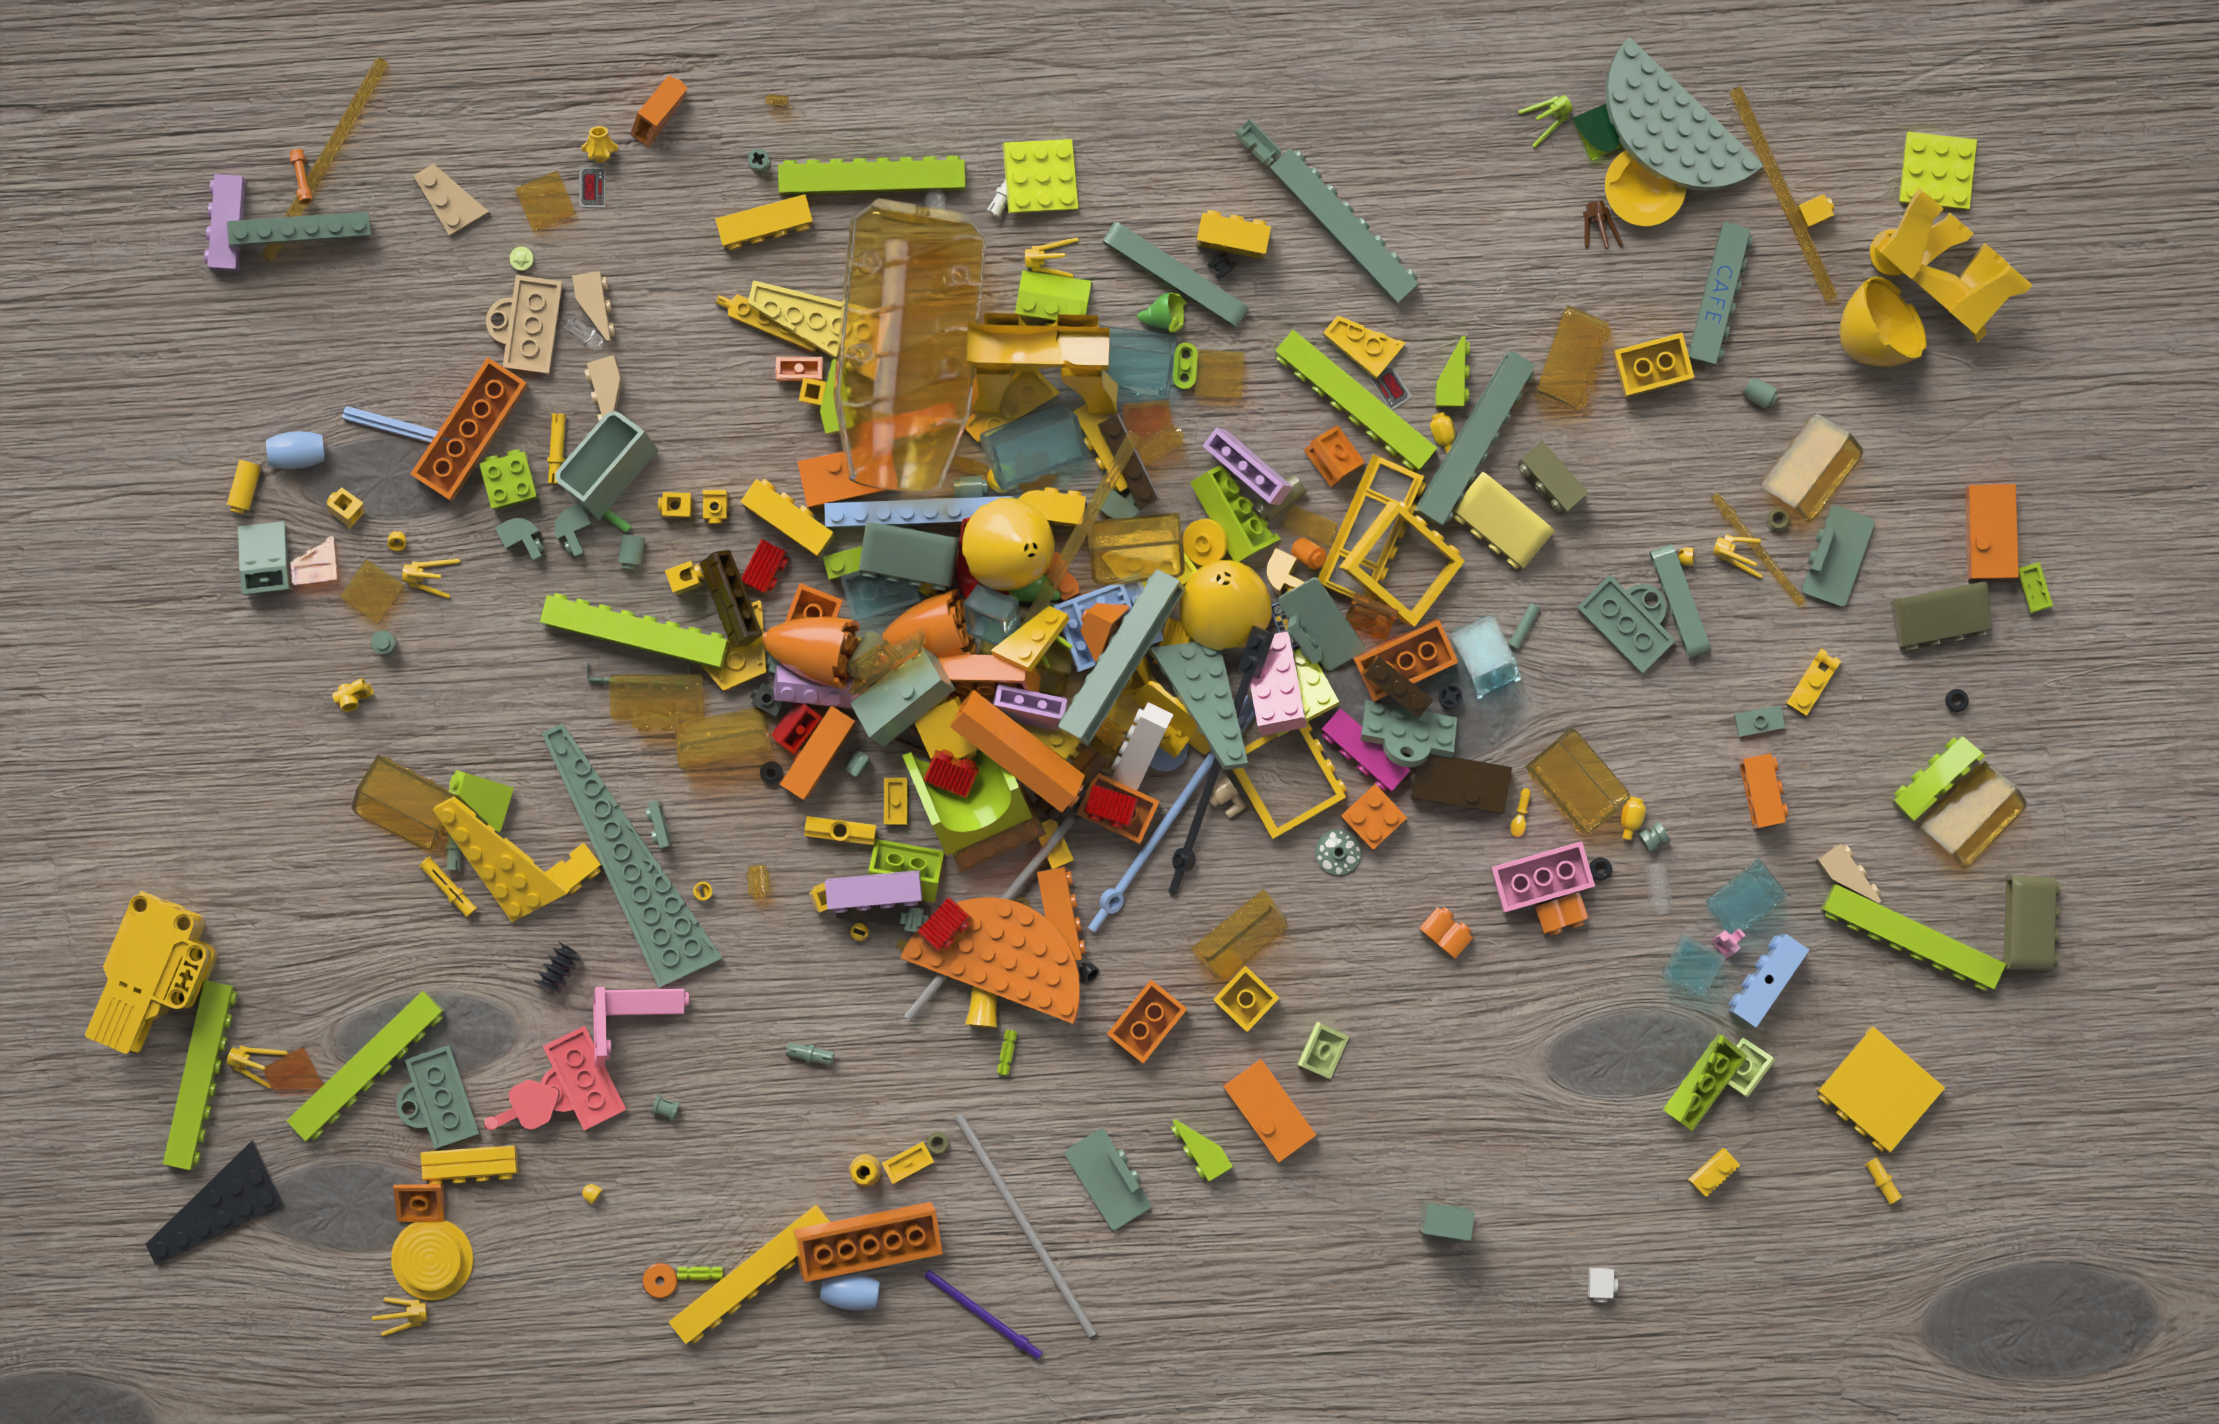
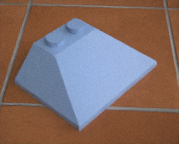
M1139 574L1053 606L1067 613L1070 618L1062 631L1066 641L1073 646L1069 650L1078 672L1097 665L1080 631L1083 625L1081 617L1087 608L1090 609L1096 603L1127 605L1130 607V612L1136 597L1144 590ZM1161 631L1158 633L1152 644L1164 640Z

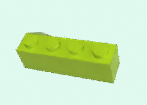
M1222 465L1205 472L1190 482L1209 518L1216 521L1224 529L1228 539L1227 550L1234 561L1240 562L1281 540L1277 533L1272 534L1267 528L1269 523L1262 517L1259 518L1252 509L1254 505L1249 498L1246 499L1239 493L1240 487Z
M1963 736L1958 739L1953 737L1944 746L1946 750L1941 755L1936 753L1928 760L1929 766L1924 771L1919 769L1910 777L1912 782L1907 787L1903 784L1893 793L1895 798L1892 802L1910 821L1916 820L1937 801L1939 795L1947 792L1954 785V781L1957 778L1960 779L1968 773L1975 761L1978 760L1980 762L1985 757L1979 749Z
M1717 1034L1693 1069L1682 1081L1679 1088L1668 1100L1663 1111L1693 1131L1746 1059L1747 1055L1726 1037Z

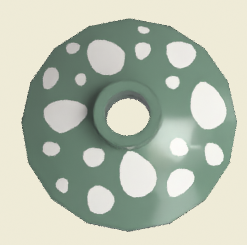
M1334 829L1323 834L1318 840L1315 849L1316 860L1319 866L1327 873L1333 875H1345L1353 871L1359 864L1362 856L1361 845L1357 837L1343 829ZM1336 848H1342V856L1338 857L1335 855L1334 851Z

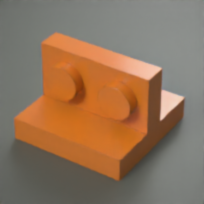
M1338 425L1316 437L1304 449V452L1330 487L1365 463Z

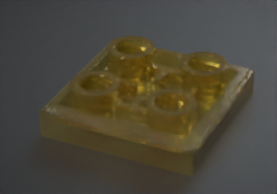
M1198 349L1195 396L1241 400L1245 352Z
M366 559L342 592L340 598L379 624L405 585Z

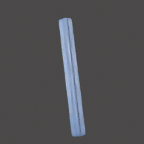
M348 406L343 411L344 420L431 443L438 433L436 430ZM446 437L443 438V440H445V441H450V440H451V439L446 438Z

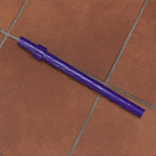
M929 1269L924 1275L926 1279L1011 1340L1014 1343L1013 1346L1020 1351L1023 1349L1037 1360L1043 1352L1029 1343L1028 1338L1022 1334L1018 1335Z

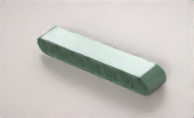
M1114 221L1102 240L1103 243L1235 328L1238 327L1249 310V307L1116 221Z

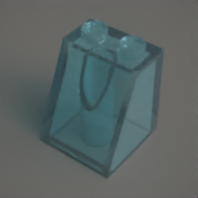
M1493 615L1480 617L1474 623L1458 627L1450 634L1453 646L1478 699L1521 679L1516 659Z
M1758 857L1715 891L1706 902L1710 912L1720 918L1723 922V928L1727 933L1731 934L1737 929H1740L1742 932L1778 906L1787 895V892Z

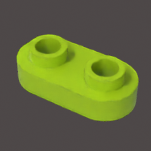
M1188 342L1179 344L1174 353L1173 382L1176 387L1182 390L1190 389L1196 382L1198 352L1196 347ZM1188 351L1191 355L1190 358H1182V352ZM1182 374L1188 375L1189 380L1187 382L1180 380Z

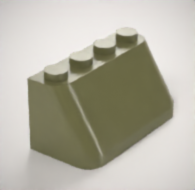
M1987 581L1899 598L1890 602L1899 648L1906 647V651L1920 648L1919 644L1928 642L1929 646L1943 644L1942 639L1950 637L1953 642L1966 639V634L1974 633L1975 637L1988 635V630L1992 629Z
M2006 875L2003 962L2006 965L2004 969L2052 971L2053 966H2057L2058 953L2054 952L2055 943H2058L2059 931L2055 929V919H2059V905H2056V896L2060 894V882H2056L2055 877Z

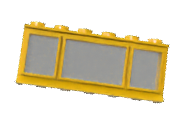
M1372 454L1319 574L1318 580L1323 587L1366 606L1369 601L1374 603L1375 598L1339 567L1389 501L1403 502L1411 509L1409 513L1413 514L1416 508V504L1413 503L1416 494L1421 496L1426 483L1422 482L1423 475ZM1399 515L1394 518L1359 564V567L1376 582L1384 580L1388 568L1384 566L1388 558L1393 560L1398 548L1394 546L1397 537L1402 539L1407 528L1403 524L1405 520Z

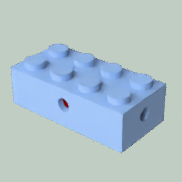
M1787 934L1775 935L1768 944L1770 950L1767 955L1760 956L1754 965L1757 968L1754 974L1747 975L1741 984L1744 987L1741 993H1735L1728 1003L1730 1006L1728 1012L1750 1027L1756 1028L1809 951V949ZM1766 976L1769 978L1767 983L1765 982Z

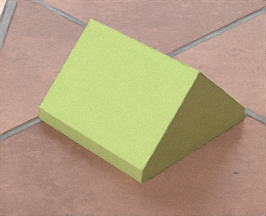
M1316 1022L1297 1065L1331 1079L1349 1036Z
M1742 1038L1736 1047L1743 1051L1747 1057L1727 1084L1744 1097H1748L1776 1059L1745 1038Z

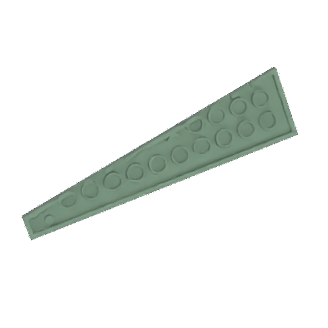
M562 723L542 732L541 734L658 987L665 986L723 959L565 725Z

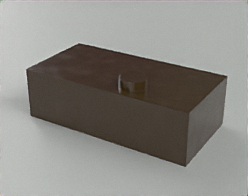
M1429 754L1428 759L1415 768L1410 798L1504 814L1512 767Z

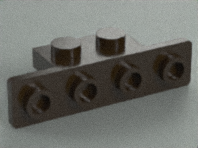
M901 902L894 903V907L880 908V904L871 905L869 910H857V907H847L848 911L836 913V917L904 926L905 924L899 923L900 913H906L907 907L924 909V915H928L930 918L931 906L920 904L904 906V903Z

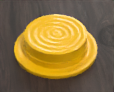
M1626 150L1613 160L1605 177V194L1610 207L1621 219L1636 226H1654L1667 221L1679 210L1686 195V188L1676 186V183L1663 177L1660 179L1637 163Z
M447 1220L440 1222H414L399 1234L394 1243L391 1254L392 1270L400 1286L412 1296L423 1300L444 1299L459 1291L469 1279L473 1268L472 1246L465 1233L458 1226Z

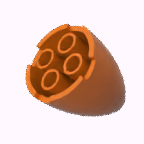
M953 589L914 605L896 618L882 633L885 641L882 651L886 652L889 656L902 660L908 658L921 646L936 655L938 659L939 657L955 655H976L977 646L973 644V632H976L966 600H961L958 596L959 590Z
M838 617L795 619L770 628L768 632L764 633L762 643L779 663L794 673L813 682L843 690L847 687V683H845L849 676L853 677L847 671V664L859 644L856 631L859 632L860 625L856 620Z

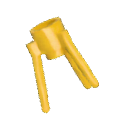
M1072 238L1046 245L1032 246V249H1025L1026 268H1032V272H1044L1073 278L1074 275L1071 273L1041 267L1040 265H1045V259L1064 258L1066 256L1064 253L1045 254L1043 250L1075 243L1079 239Z
M1727 534L1725 539L1718 537L1713 555L1759 579L1762 578L1761 574L1738 562L1741 561L1757 567L1756 562L1735 554L1736 545L1732 544V542L1761 543V539L1733 537Z
M460 559L412 562V565L405 564L402 572L403 583H409V587L418 588L449 599V594L419 583L423 582L424 578H441L440 574L424 573L422 567L458 564Z
M242 1045L239 1049L232 1047L227 1058V1065L232 1066L233 1070L241 1072L270 1089L271 1085L244 1069L250 1066L265 1070L264 1066L250 1061V1055L247 1053L287 1056L288 1052L248 1048Z
M386 1297L384 1302L409 1305L411 1307H407V1312L372 1317L373 1321L407 1318L408 1321H412L381 1333L382 1336H387L414 1326H422V1322H427L426 1303H420V1300Z

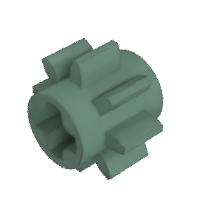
M907 907L906 913H900L899 923L905 924V931L917 932L929 919V916L924 915V909Z

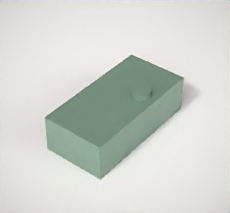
M921 646L854 700L851 706L869 738L884 747L952 693L955 688L937 656Z
M1423 1201L1419 1230L1424 1234L1449 1237V1241L1463 1243L1464 1240L1471 1241L1475 1212L1469 1208Z

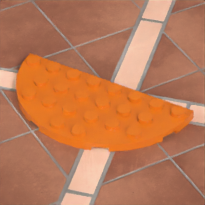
M996 897L972 898L957 902L972 917L969 921L971 925L964 933L961 934L959 932L953 938L955 943L947 951L943 949L939 952L918 932H915L900 957L903 960L1075 1025L1080 1005V975L1074 954L1064 936L1048 919L1034 909L1019 902Z

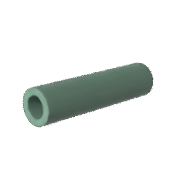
M1530 603L1508 643L1510 646L1516 649L1520 648L1541 609L1540 607Z

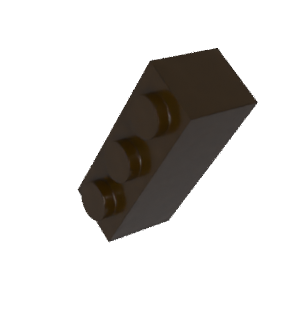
M1375 655L1362 671V674L1418 718L1421 717L1433 701L1430 696L1378 655Z

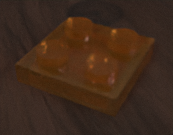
M1355 593L1345 618L1354 630L1362 631L1373 638L1386 641L1399 610Z

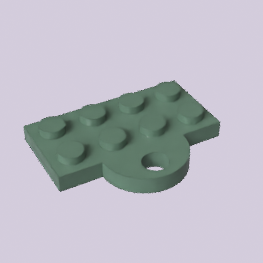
M1610 574L1576 607L1642 674L1676 641L1660 625L1666 614V601L1662 593L1651 585L1638 584L1626 591ZM1647 593H1654L1657 596L1656 605L1648 606L1645 603L1644 598Z
M1366 700L1360 740L1382 744L1386 756L1397 765L1416 767L1423 764L1428 759L1429 754L1448 758L1453 757L1457 717L1425 711L1418 718L1405 707ZM1401 753H1408L1411 757H1405Z
M451 1045L406 1059L405 1062L412 1083L406 1085L397 1097L396 1108L402 1121L415 1128L427 1127L434 1149L480 1134ZM407 1101L413 1102L416 1107L412 1115H407L403 1111V1105Z

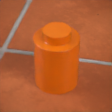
M1299 538L1291 548V555L1311 569H1319L1326 561L1327 554L1325 549L1306 538Z

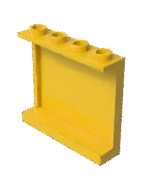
M1870 1026L1865 1032V1036L1816 1091L1820 1093L1818 1098L1827 1106L1833 1104L1838 1109L1836 1113L1847 1122L1850 1119L1856 1124L1854 1129L1864 1137L1868 1134L1874 1140L1872 1144L1881 1152L1884 1150L1891 1152L1945 1087L1874 1026Z

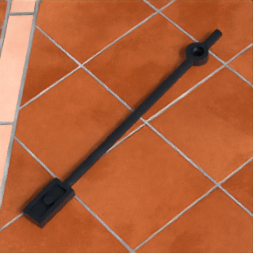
M1253 626L1238 667V670L1244 674L1234 700L1237 718L1242 709L1252 677L1260 678L1275 635L1258 626ZM1216 757L1212 763L1184 847L1177 849L1172 858L1173 867L1176 869L1168 890L1172 894L1178 893L1184 873L1191 871L1195 865L1196 858L1192 850L1221 769V765Z

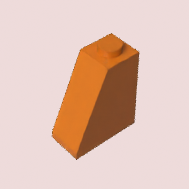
M668 75L638 111L630 135L647 147L652 145L684 100L688 88L681 80Z

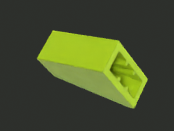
M455 770V774L450 779L449 793L472 810L476 817L485 825L489 824L495 831L501 832L514 787Z

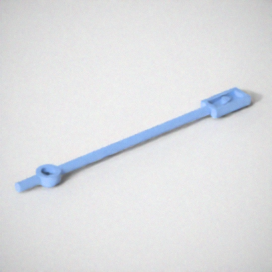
M1247 695L1238 717L1241 735L1256 715L1254 702ZM1212 751L1205 758L1115 889H1108L1102 894L1099 901L1101 909L1088 926L1089 929L1096 932L1109 913L1113 914L1121 909L1124 903L1123 892L1211 768L1215 758Z

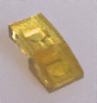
M1292 505L1283 526L1329 545L1338 523Z

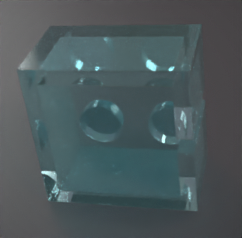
M977 584L964 602L966 631L969 635L998 645L1021 628L1020 616H1018L1020 614L1019 600L1010 595H1004L991 588Z
M1681 934L1660 976L1678 986L1684 983L1683 988L1704 998L1726 956Z

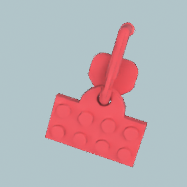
M583 1026L542 1046L553 1068L545 1073L541 1083L526 1080L514 1086L509 1092V1101L513 1108L495 1117L490 1116L486 1118L484 1127L486 1130H495L497 1127L518 1117L523 1127L535 1129L550 1120L553 1110L559 1112L574 1110L583 1130H586L625 1111L626 1108L606 1067H595L594 1043L586 1027Z

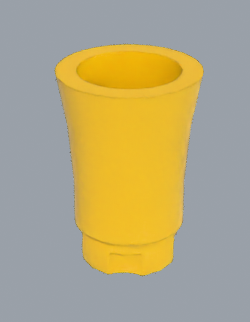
M973 987L965 1025L980 1028H997V995Z
M860 1155L850 1164L849 1174L856 1185L871 1187L881 1178L882 1167L875 1157ZM863 1167L869 1169L867 1176H862L860 1173Z

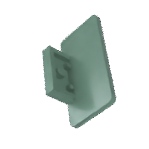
M1836 505L1830 508L1823 529L1819 528L1815 541L1818 544L1815 551L1811 550L1807 563L1810 566L1802 586L1804 594L1838 606L1846 605L1875 524L1872 518Z
M1311 578L1279 597L1278 603L1289 617L1287 632L1290 638L1298 642L1303 656L1306 659L1309 658L1313 664L1320 661L1323 667L1330 671L1365 651L1364 643L1317 578Z
M1098 1129L1065 1151L1066 1158L1111 1229H1118L1151 1207L1150 1201L1138 1184L1142 1181L1135 1169L1130 1171L1126 1165L1129 1159L1122 1149L1119 1151L1116 1149L1104 1129Z

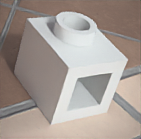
M1589 1268L1588 1296L1593 1297V1302H1607L1608 1298H1613V1293L1618 1292V1279H1614V1269Z

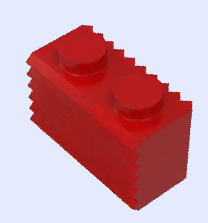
M761 539L741 577L743 583L767 594L768 590L773 591L778 582V579L775 578L778 570L783 571L789 560L786 557L787 552Z
M795 702L771 733V736L780 745L794 754L796 750H799V746H802V742H805V739L808 738L807 735H810V731H813L816 724H819V720H822V716L808 704Z
M935 750L925 772L924 781L967 798L978 775L979 767L970 759L964 758L960 760L954 757V754L948 750Z
M1093 785L1085 812L1089 813L1088 818L1101 822L1102 818L1111 820L1110 825L1124 829L1125 825L1130 826L1138 799Z
M948 897L917 932L937 951L941 952L943 949L947 951L955 943L953 938L959 932L962 934L970 927L971 923L969 921L972 917L953 899Z

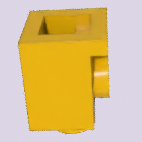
M342 487L337 493L333 492L327 500L328 512L346 524V527L349 529L365 513L363 502Z
M703 490V519L708 520V524H722V520H728L727 490ZM714 502L719 504V508L716 511L710 508Z
M663 492L662 498H658V511L662 512L663 517L692 518V494ZM674 501L680 504L677 510L671 508V504Z
M825 883L814 886L813 890L809 893L813 906L818 912L828 909Z

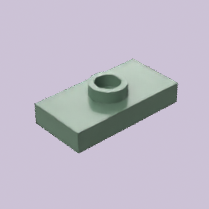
M1781 705L1734 714L1738 737L1785 728Z

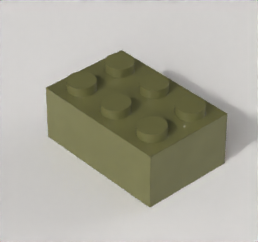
M1542 440L1518 461L1520 465L1518 470L1525 478H1532L1535 482L1534 488L1540 495L1544 496L1546 494L1551 500L1550 506L1557 513L1562 512L1566 514L1589 493Z

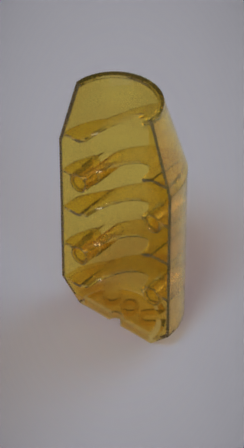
M878 198L850 220L833 401L848 478L854 483L872 488L904 492H930L940 490L970 416L975 366L967 365L966 362L968 323L979 324L987 243L986 238L967 213L933 207H918L915 204ZM917 411L914 416H900L901 414Z

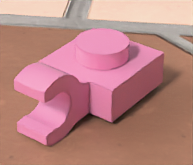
M1737 929L1732 934L1727 933L1725 930L1711 942L1727 959L1741 948L1737 942L1746 935L1740 929Z

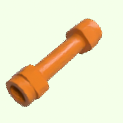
M294 149L290 151L289 158L290 163L295 166L299 187L296 194L299 203L307 205L313 202V193L308 187L304 169L306 157L302 149Z

